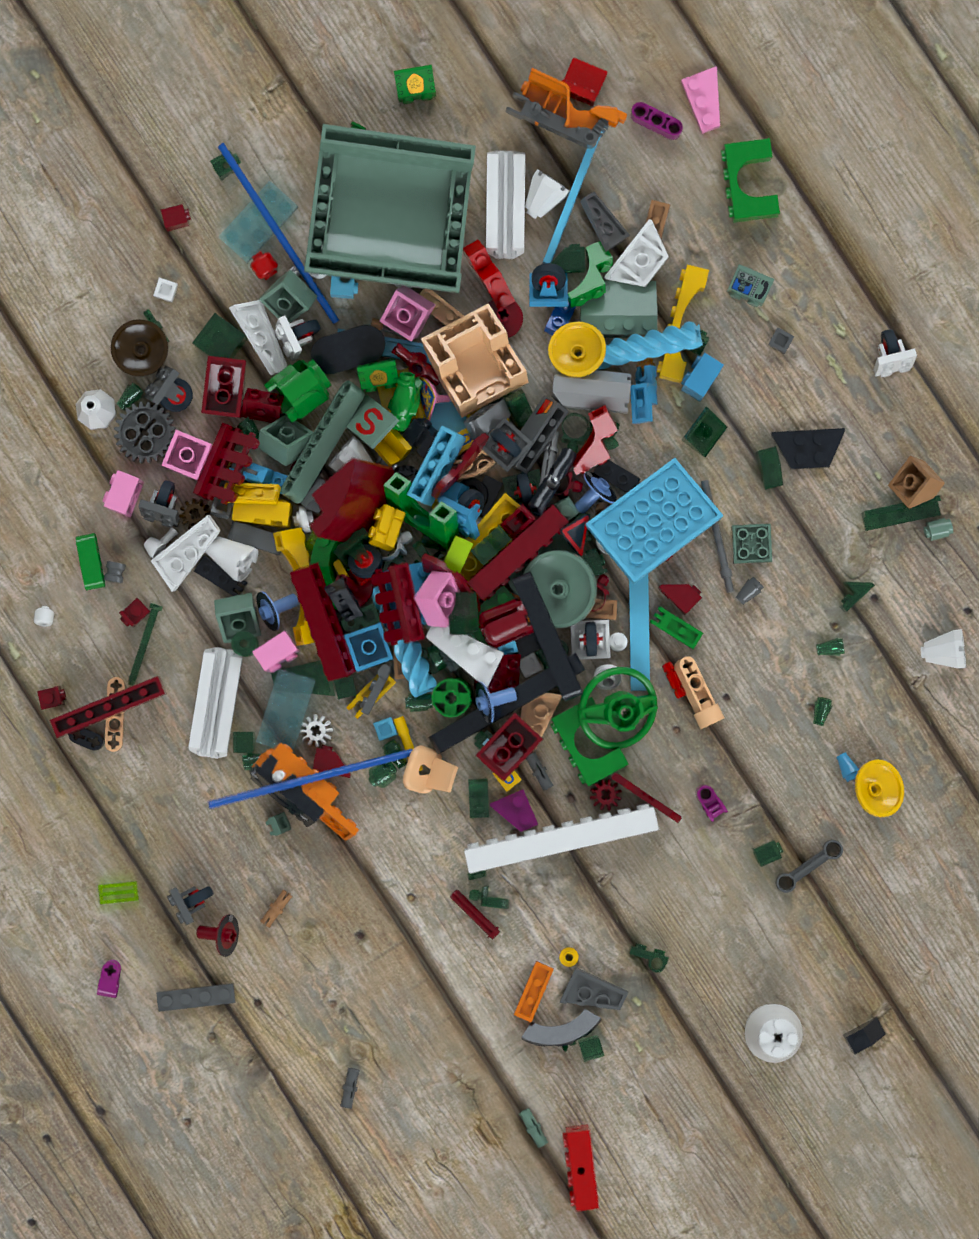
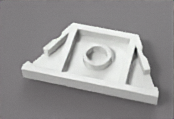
M651 219L647 221L604 277L605 279L646 287L666 262L669 256Z

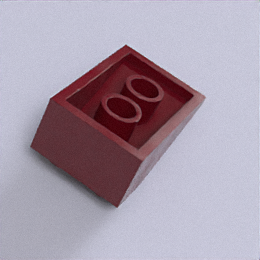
M208 356L201 413L242 418L246 360Z
M514 713L475 756L504 782L544 739L519 715Z

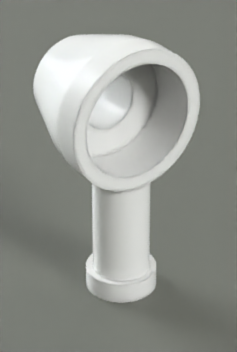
M170 528L160 540L154 537L147 539L144 547L149 556L155 558L165 549L166 544L175 535H178V532L174 528Z

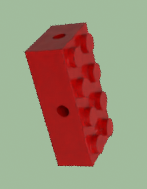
M589 1125L565 1127L566 1132L562 1133L564 1148L568 1147V1152H565L566 1167H570L571 1170L567 1171L569 1187L573 1186V1191H569L571 1206H575L576 1211L599 1209Z

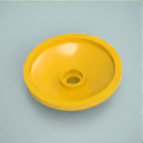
M571 322L565 324L550 339L548 346L549 358L555 369L566 376H587L596 371L604 361L606 355L605 339L601 332L589 323ZM577 352L582 353L581 356H575Z
M872 760L865 763L859 769L855 779V792L860 805L866 812L875 817H888L896 813L902 805L904 784L899 772L892 764L884 760Z

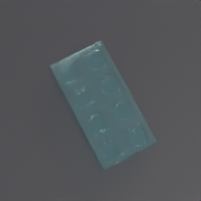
M271 181L258 193V196L279 228L298 209V206ZM251 201L220 234L219 239L248 263L274 233L254 202Z
M279 668L257 736V743L273 748L279 743L287 744L294 751L316 681L315 679Z

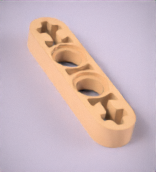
M119 677L110 679L107 685V696L115 693V688L111 686L115 683V680L122 684V687L118 688V692L126 689L124 680ZM125 712L106 719L105 747L111 752L119 751L123 746ZM114 718L120 721V727L116 730L112 729L109 725L110 721ZM109 731L113 733L120 732V736L116 735V741L119 742V745L115 746V749H112V745H109V741L113 740V735L109 736Z

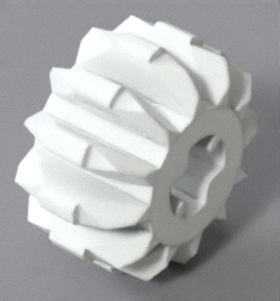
M317 714L314 715V721L307 717L306 719L310 724L302 722L301 725L307 727L306 730H300V733H307L302 740L305 741L310 738L309 746L312 745L314 740L316 747H319V740H321L323 745L327 744L324 737L327 739L332 738L326 734L333 731V728L326 729V726L330 725L331 722L327 721L323 724L325 716H322L320 721H318ZM316 725L320 726L319 730L322 732L320 735L314 736L312 728L313 726L316 728Z

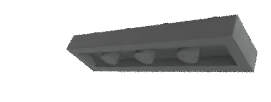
M234 983L156 992L158 1012L236 1003Z

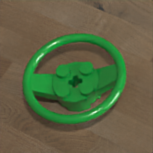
M613 667L604 670L587 684L583 690V695H581L578 707L581 728L585 735L600 747L606 749L630 747L639 742L651 729L658 709L657 695L649 679L635 669ZM624 674L632 676L639 680L648 692V695L636 697L626 691H617L606 696L604 703L586 706L588 698L596 685L613 675ZM648 714L647 720L639 732L631 738L619 742H610L599 738L588 725V723L608 724L620 732H628L635 729L640 719Z

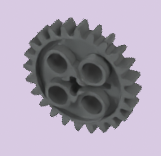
M139 402V407L132 404L133 410L131 411L125 408L127 414L120 413L123 419L122 421L116 420L120 426L114 427V430L119 432V434L114 435V438L120 439L116 445L123 446L120 452L127 451L126 458L133 455L132 461L135 462L139 458L141 464H143L144 459L151 464V458L158 462L159 455L165 458L163 452L168 450V445L171 443L170 440L174 436L172 432L176 430L175 427L170 426L174 423L173 419L168 420L170 414L166 413L163 415L165 409L162 407L158 410L157 404L151 407L150 402H147L146 406ZM141 415L148 416V421L145 424L139 423ZM156 419V422L151 425L152 420ZM156 427H163V433L161 435H154V429ZM143 429H144V430H147V432L149 433V435H148V436H146V435L143 436V434H142L141 431H142ZM130 430L136 431L134 439H128L127 437ZM141 438L138 445L135 447L134 444ZM150 441L152 444L151 449L144 451L142 448L143 443Z

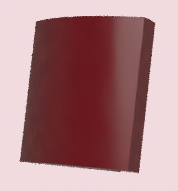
M352 458L312 494L323 512L310 524L315 535L318 538L358 545L367 536L371 526H374L376 520L373 517L377 508L380 509L383 505H386L384 484L394 475V469L357 458Z

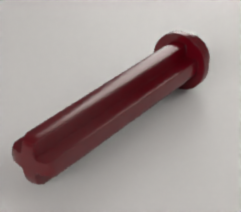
M455 890L450 895V898L488 935L487 938L493 940L500 933L499 927H495L459 890Z

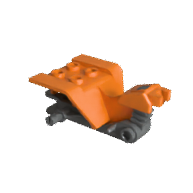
M534 68L531 69L528 82L524 81L521 87L522 95L516 92L513 93L514 99L525 104L522 111L519 112L510 107L506 108V113L520 120H527L587 149H592L596 146L599 137L602 138V133L605 134L609 126L615 128L618 122L624 124L627 118L626 113L618 110L617 107L597 105L590 109V111L576 110L570 102L569 86Z

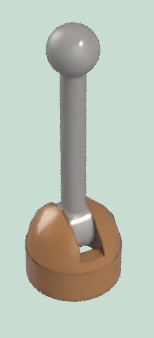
M372 318L371 325L380 331L401 336L394 330L384 327L379 322V319Z

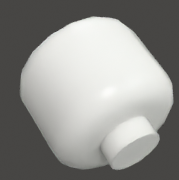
M42 606L35 610L34 623L36 625L48 627L53 624L54 612L49 607Z
M618 632L610 636V649L619 652L626 648L628 642L624 634Z

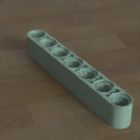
M345 381L339 388L281 487V493L296 504L302 502L364 398V391L351 381Z

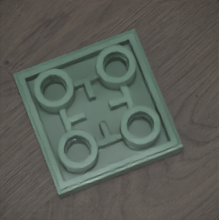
M771 524L732 525L733 564L772 562Z

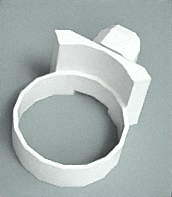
M409 531L401 533V536L397 538L396 551L391 556L382 557V560L390 561L397 557L400 551L402 554L407 555L404 544L407 545L413 540Z

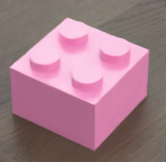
M401 286L396 289L379 322L412 342L420 335L435 304L407 286Z
M176 430L162 466L198 481L212 444Z
M117 470V473H113L110 479V484L112 485L110 491H106L103 497L104 507L131 518L144 482L135 476Z
M432 571L414 597L427 625L447 628L464 602L463 596L450 572Z
M283 631L254 650L253 654L264 671L274 673L282 668L281 663L285 661L291 662L298 657L297 653L300 650L289 633Z

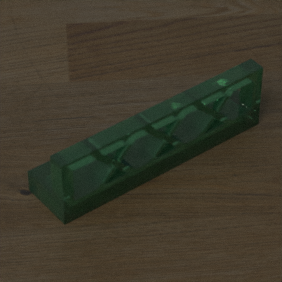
M940 495L912 508H908L904 503L864 511L861 515L865 532L941 516L938 504L941 501Z

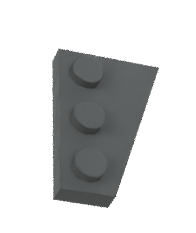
M575 967L559 1003L620 1010L628 995V991Z

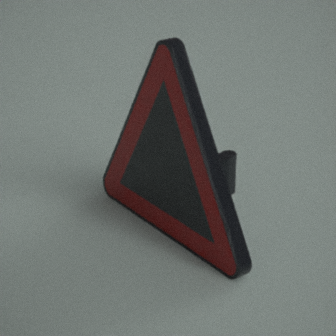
M584 515L560 529L562 536L580 557L584 553L587 535L585 524L589 522V515Z

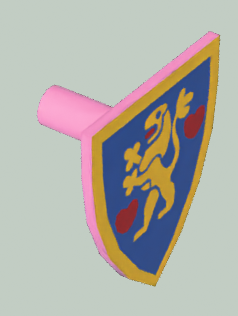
M421 377L420 379L423 382L420 389L421 408L424 417L430 421L435 403L450 402V398L448 395H438L435 386L428 379Z

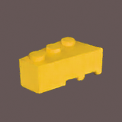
M278 500L277 505L234 503L232 521L290 529L293 505L287 500Z

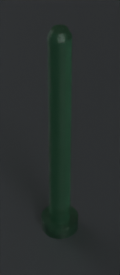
M153 603L149 605L151 612L128 679V684L132 686L136 683L158 612L163 609L162 606Z

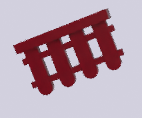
M222 423L193 493L208 501H213V498L221 499L220 503L227 505L228 502H235L238 497L237 493L233 491L235 484L241 485L245 481V476L240 473L242 467H249L252 464V458L248 456L250 449H257L260 441L255 438L256 434L252 432L249 435L242 434V430ZM236 445L243 446L241 453L234 451ZM229 462L236 464L234 471L226 468ZM221 480L229 482L227 488L219 486Z
M409 564L389 566L386 572H382V569L375 570L376 574L371 576V582L374 586L378 585L380 593L375 595V601L378 605H383L384 612L380 613L379 619L381 623H387L388 631H385L383 634L385 642H391V646L398 645L397 641L399 640L409 643L425 639L418 605L414 599L415 591ZM391 583L393 590L386 591L385 584ZM395 602L397 609L390 610L389 603ZM399 621L401 628L395 629L393 622Z

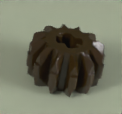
M192 498V505L185 501V504L188 506L187 509L184 507L180 508L185 514H180L179 517L186 518L182 524L187 525L189 523V530L205 518L206 515H211L210 511H205L210 507L209 504L203 505L204 500L202 499L197 504L196 499ZM196 510H198L200 517H196V519H193L194 516H192L191 513L193 511L196 512Z

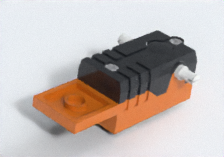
M279 743L273 749H267L262 753L251 767L249 773L251 775L250 779L261 788L319 773V771L316 769L312 770L307 766V761L293 754L292 748L287 744ZM324 779L269 793L273 799L285 809L287 808L306 827L311 826L320 819L345 841L354 837L359 831L354 821L349 818L346 819L341 815L342 812L339 808L330 805L339 795V792L334 784L326 782Z

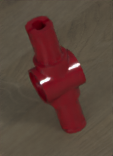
M400 343L395 345L392 353L404 361L410 373L415 374V377H425L436 386L441 383L434 369L427 362L425 354L410 352Z

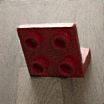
M521 654L503 655L487 688L489 694L512 687L515 688L519 685ZM474 679V689L476 687V683L479 682L476 679Z

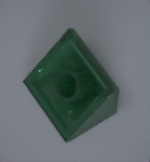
M705 407L681 441L703 457H706L728 427L708 407Z

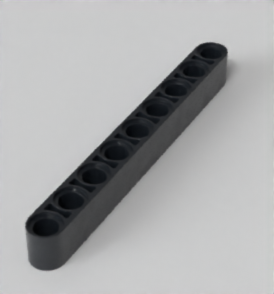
M577 653L568 656L576 675L586 670ZM550 667L514 688L517 695L516 701L493 707L494 720L492 723H487L480 710L476 709L428 737L436 753L440 754L557 687L558 685Z

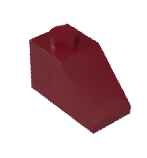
M661 584L658 587L684 615L702 599L700 596L701 591L695 585L691 587L689 584Z
M322 745L321 748H316L312 770L316 769L319 772L346 765L336 751H332L333 747ZM346 773L338 776L351 778V773Z

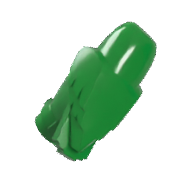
M410 372L400 373L397 379V387L388 404L391 414L399 420L392 428L393 430L405 431L412 417L416 416L419 408L420 389L423 382L419 377H415V374Z

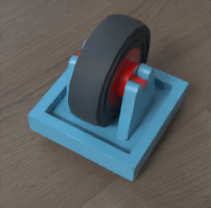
M547 263L537 266L529 274V307H568V273H565L563 268L556 264Z
M469 489L456 502L442 496L438 503L442 501L457 511L459 532L464 537L476 540L480 536L476 519L484 507L483 494L477 490Z

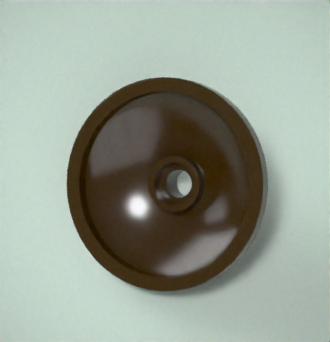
M143 319L131 320L121 325L113 335L111 355L117 367L124 373L135 377H144L155 373L163 366L168 356V341L164 332L153 322ZM140 347L145 348V351L143 353L138 352V349Z

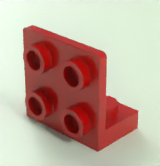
M573 58L562 82L569 86L570 98L594 107L608 72Z

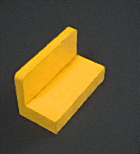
M393 429L374 448L390 467L405 460L412 449L402 435Z

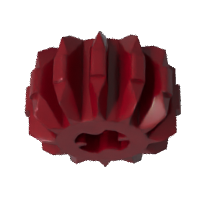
M601 779V786L597 782L594 783V786L598 788L597 790L590 789V792L596 793V795L590 796V800L597 798L593 805L596 807L601 803L600 810H603L606 804L607 810L610 811V803L617 807L618 804L614 800L621 801L622 798L616 796V794L621 793L622 790H614L618 786L617 782L612 787L610 786L612 779H608L607 785H605L604 779ZM604 789L605 791L607 789L610 790V798L608 800L607 798L604 800L601 798L603 795L601 791Z

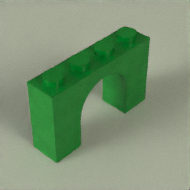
M770 138L724 144L723 150H720L721 161H725L726 169H723V178L728 183L725 193L726 199H730V206H728L729 218H732L733 223L778 217L780 214L778 195L752 197L745 194L737 182V174L742 167L748 164L771 161L773 156Z
M396 472L384 484L386 504L394 509L405 512L403 521L448 549L455 536L459 537L457 511L441 501L431 513L427 512L414 498L407 495L411 487V481Z
M590 697L586 706L596 704L594 699ZM579 704L551 718L552 723H550V726L554 733H559L562 738L559 742L564 751L568 749L571 755L568 759L573 768L577 766L580 771L577 775L581 783H586L587 786H590L629 765L620 747L596 759L586 758L578 752L574 743L575 733L580 726L578 717Z

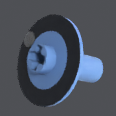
M589 471L584 473V479L590 489L575 504L579 512L585 514L600 497L609 503L617 501L615 492L606 480Z
M263 591L258 592L256 596L259 614L267 627L272 631L279 630L280 619L278 614L299 605L295 594H290L274 602Z
M479 681L476 683V705L487 723H492L494 720L493 707L517 700L513 687L489 694L483 682Z

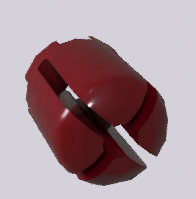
M518 597L486 610L479 615L480 631L486 643L492 648L501 647L533 633L532 625L528 626L527 611L522 601H518Z

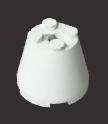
M779 1004L760 1006L750 1014L746 1021V1044L750 1051L763 1061L771 1063L785 1061L797 1052L802 1043L803 1029L797 1015L786 1006ZM775 1033L782 1039L780 1042L774 1039Z

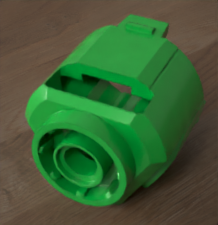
M313 359L308 363L304 360H298L294 364H290L264 385L269 392L276 388L279 394L284 395L281 412L283 414L286 413L292 423L297 419L301 420L329 399L327 389L332 386L324 372Z

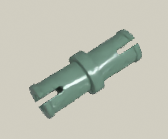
M530 1108L520 1112L519 1116L527 1128L526 1131L532 1136L537 1148L547 1144L548 1140L540 1128L541 1125L539 1122L537 1123Z

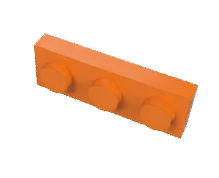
M538 961L535 962L514 1012L515 1016L532 1023L554 968Z

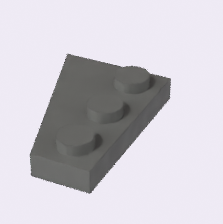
M595 192L585 196L580 201L605 251L610 250L630 236Z

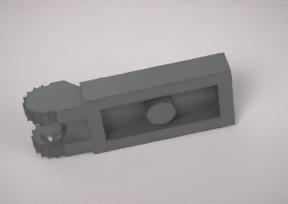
M388 664L381 665L377 671L378 680H373L369 687L371 691L369 697H364L360 704L361 712L368 716L389 677L391 668Z

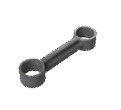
M836 840L826 841L819 853L789 874L782 873L778 875L775 882L776 887L784 893L793 891L796 882L827 860L841 857L843 853L842 844ZM831 842L839 845L840 851L836 856H829L826 852V848ZM783 876H789L792 879V886L788 890H784L779 886V880Z

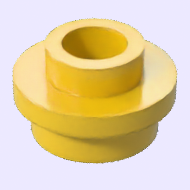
M567 947L560 952L559 959L564 966L571 967L578 962L579 956L574 948ZM567 954H572L573 958L572 960L567 961L565 959V956Z

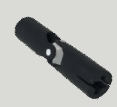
M569 448L562 449L550 468L549 474L544 478L527 505L528 511L532 512L533 515L541 516L560 486V480L567 475L577 459V455L573 450Z

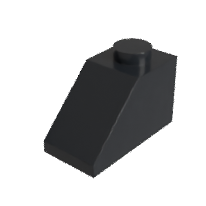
M875 1017L843 1034V1037L851 1052L856 1055L874 1045L886 1033L878 1018Z

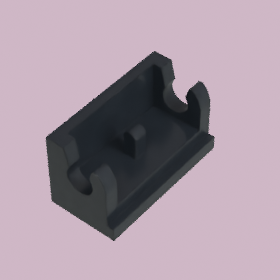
M343 578L324 587L340 615L344 617L345 622L363 616L359 602Z

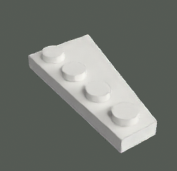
M257 300L231 306L229 308L269 374L271 376L276 375L285 369L287 363L263 303Z
M210 515L203 518L151 560L172 592L177 590L221 531Z
M431 626L426 635L427 639L476 680L483 682L488 688L504 653L451 627Z

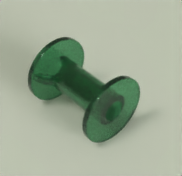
M240 631L233 636L231 647L237 655L250 657L254 655L253 651L259 648V642L257 637H254L250 632ZM244 641L248 643L246 647H243Z

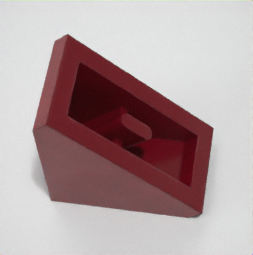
M522 504L500 526L513 539L536 518Z

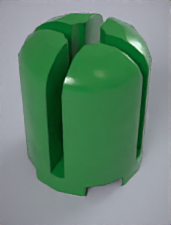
M446 678L434 688L432 704L442 716L449 718L457 717L464 713L471 705L472 689L462 678ZM450 692L454 693V696L457 697V700H453L454 703H451L452 700L446 697L447 694L450 695Z

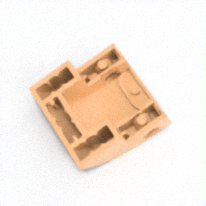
M489 304L421 338L431 365L461 418L529 383L526 369L509 344L507 331Z

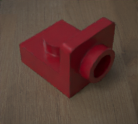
M136 598L124 610L119 612L122 616L120 620L127 627L129 625L135 627L151 611L139 598Z
M61 686L37 691L41 710L65 705L64 700H67L65 690L61 689Z

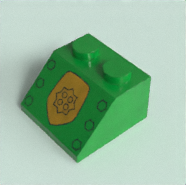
M432 65L394 71L399 103L411 104L414 100L429 101L436 97Z
M395 359L357 366L361 390L366 389V392L377 391L379 386H385V389L396 387L398 372Z

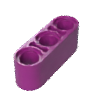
M637 102L632 107L631 119L635 123L670 140H676L681 136L683 124L680 120L643 102ZM642 109L645 114L637 116L634 111ZM658 117L662 123L656 125L652 122V119ZM676 126L679 129V131L677 133L670 132L669 127Z

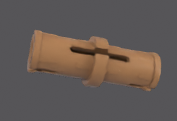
M284 889L275 902H271L269 910L260 920L263 924L268 920L266 926L269 928L278 915L284 912L283 908L293 897L288 893L285 899H283L287 894V891Z

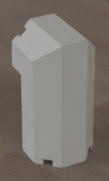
M596 370L587 376L570 377L559 372L553 379L552 398L568 410H596L606 405L609 412L627 414L631 374Z

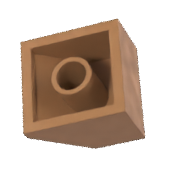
M910 455L888 486L908 508H912L933 499L945 482L925 461Z

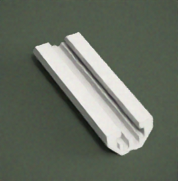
M519 151L487 152L486 250L489 255L496 259H514L524 253L525 153Z
M215 647L205 649L189 741V750L199 756L216 759L227 756L243 655L236 650Z

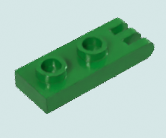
M659 606L657 610L664 614L661 616L655 613L653 616L659 619V622L657 623L651 619L649 623L694 650L703 633Z

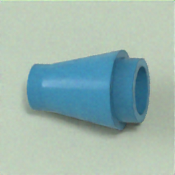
M845 752L837 756L843 779H846L847 782L856 779L859 768Z

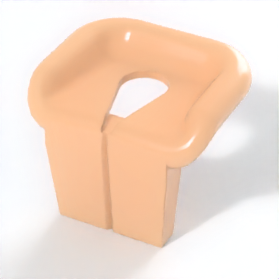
M417 746L410 753L403 775V784L406 789L426 794L431 792L432 789L451 793L458 766L442 760L441 754H437L435 749ZM423 764L430 769V773L420 775V766Z

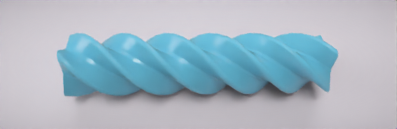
M688 321L680 329L675 326H668L662 333L657 330H650L644 337L639 334H632L627 341L615 338L609 345L606 344V355L598 370L609 368L612 365H624L630 361H642L648 357H659L665 353H677L683 349L698 348L703 345L700 325L696 326L694 322Z
M377 586L373 588L372 599L375 607L381 613L384 612L383 605H378L375 601V595L380 593ZM389 603V605H390V610H395V609H397V608L392 609L391 603ZM399 621L393 622L395 629L401 628ZM404 640L397 641L398 645H393L394 653L401 663L404 677L409 681L411 694L416 698L425 693L432 692L437 686V682L432 675L428 674L429 663L421 656V644L418 641L404 643Z

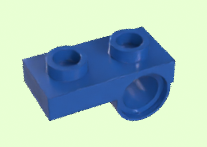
M568 303V307H555L544 332L553 335L561 326L568 324L576 306L571 308Z

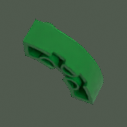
M317 537L311 554V564L318 562L327 586L335 582L336 573L333 562L337 561L339 551L344 542Z

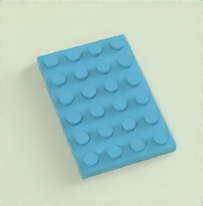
M674 458L587 522L585 526L634 585L723 518V514L677 459Z

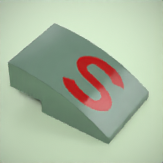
M365 394L346 428L363 443L374 449L399 420L378 402Z

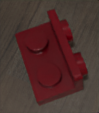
M247 388L243 398L241 417L268 423L281 418L284 395Z

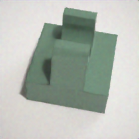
M285 812L270 817L266 821V825L271 824L273 829L270 835L277 836L292 830Z

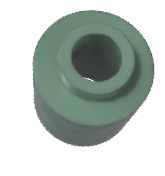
M945 518L926 522V527H923L924 535L930 541L949 537V534H953V526L950 519L945 520Z

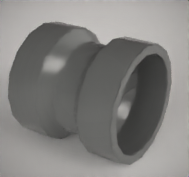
M107 561V573L104 575V580L123 583L122 573L125 571L126 564Z

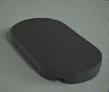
M368 324L321 337L315 342L311 350V360L313 359L325 374H336L360 365L369 364L382 356L386 346L385 337L378 328Z

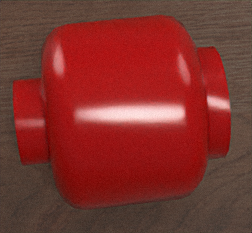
M260 251L252 257L254 261L251 262L250 268L258 279L264 278L266 281L278 272L276 270L278 263L270 252L263 254Z

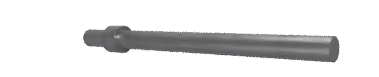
M701 481L703 492L713 502L709 481ZM717 521L711 527L721 566V579H724L726 592L730 593L734 592L731 579L733 575L731 568L729 569Z

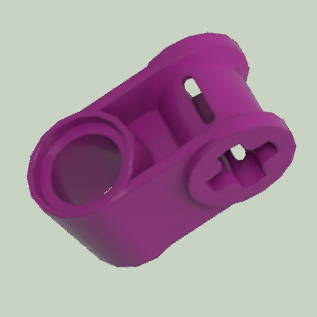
M700 785L695 791L696 798L711 822L720 814L728 812L710 786ZM707 788L710 795L708 798L702 799L700 792L702 789Z
M108 960L103 965L97 995L117 998L121 965L117 960ZM110 965H113V969L116 970L112 974L110 973V970L107 969L110 967Z

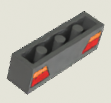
M543 396L520 432L532 441L533 445L515 463L514 469L528 474L569 411L557 401Z

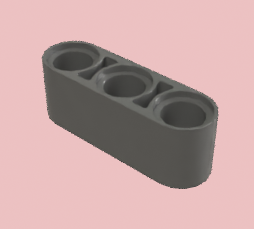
M501 397L479 409L467 418L464 424L471 440H475L482 433L488 434L504 417L508 419L511 413L504 397Z
M232 522L227 539L280 556L281 551L277 552L272 532L239 522Z

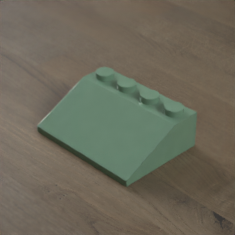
M604 281L606 293L600 298H593L580 306V322L593 325L601 332L604 338H629L632 334H639L644 337L648 331L657 330L656 281H650L646 287L616 281Z

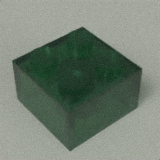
M214 313L192 344L206 356L233 359L248 338L218 314Z

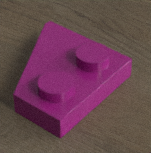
M523 789L490 803V807L520 832L538 825Z

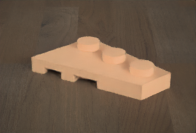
M551 693L541 695L522 706L521 718L542 737L562 695Z

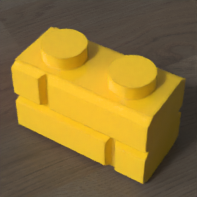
M383 505L380 509L377 508L373 517L376 520L375 524L371 526L368 532V537H370L369 544L386 551L394 549L405 512L388 505Z

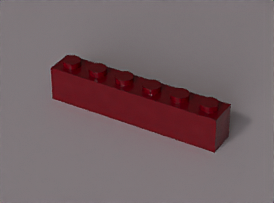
M551 504L541 516H538L474 574L467 581L469 586L482 600L485 598L489 600L496 593L495 589L499 585L503 587L510 581L509 576L513 572L516 574L525 567L523 563L528 559L530 561L539 554L537 550L542 546L546 548L553 541L552 537L556 533L560 535V529L565 527L569 521Z
M318 562L291 571V581L295 586L298 601L301 603L304 618L308 623L310 635L314 640L317 655L321 660L323 672L328 682L347 677L356 672L333 603L324 589L326 584Z
M156 676L49 721L56 738H61L167 695L161 677Z

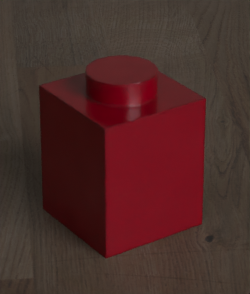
M183 204L161 209L167 232L189 226L188 220H191L189 209H185Z

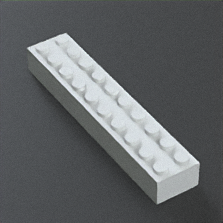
M646 803L637 805V809L630 811V808L617 810L618 814L602 813L599 814V818L593 820L591 816L581 818L580 823L573 824V821L561 823L562 827L558 828L550 825L542 827L543 831L536 832L535 829L524 831L523 836L517 837L516 834L505 836V840L498 841L497 838L486 840L487 844L479 845V842L468 844V848L464 849L469 873L659 830L654 807Z

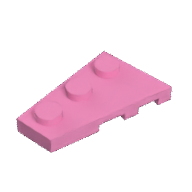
M716 66L681 80L702 134L720 127Z

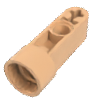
M688 656L678 660L674 665V671H676L695 712L694 717L700 730L724 719L725 717L718 703H715L695 660ZM690 680H694L696 682V688H693L691 686ZM704 699L705 702L700 704L699 700Z

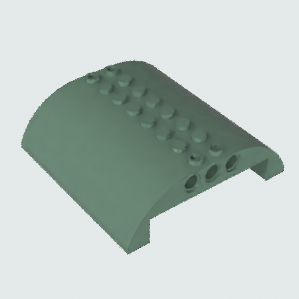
M323 124L304 272L459 293L470 180L476 146Z

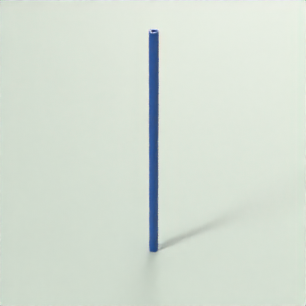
M224 143L220 144L218 149L309 288L317 295L316 299L333 324L337 323L339 318L310 274L304 272L305 266L226 145Z
M412 749L208 801L209 809L400 760L409 757Z

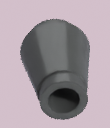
M752 577L746 581L736 598L744 605L760 594L764 587L755 577Z

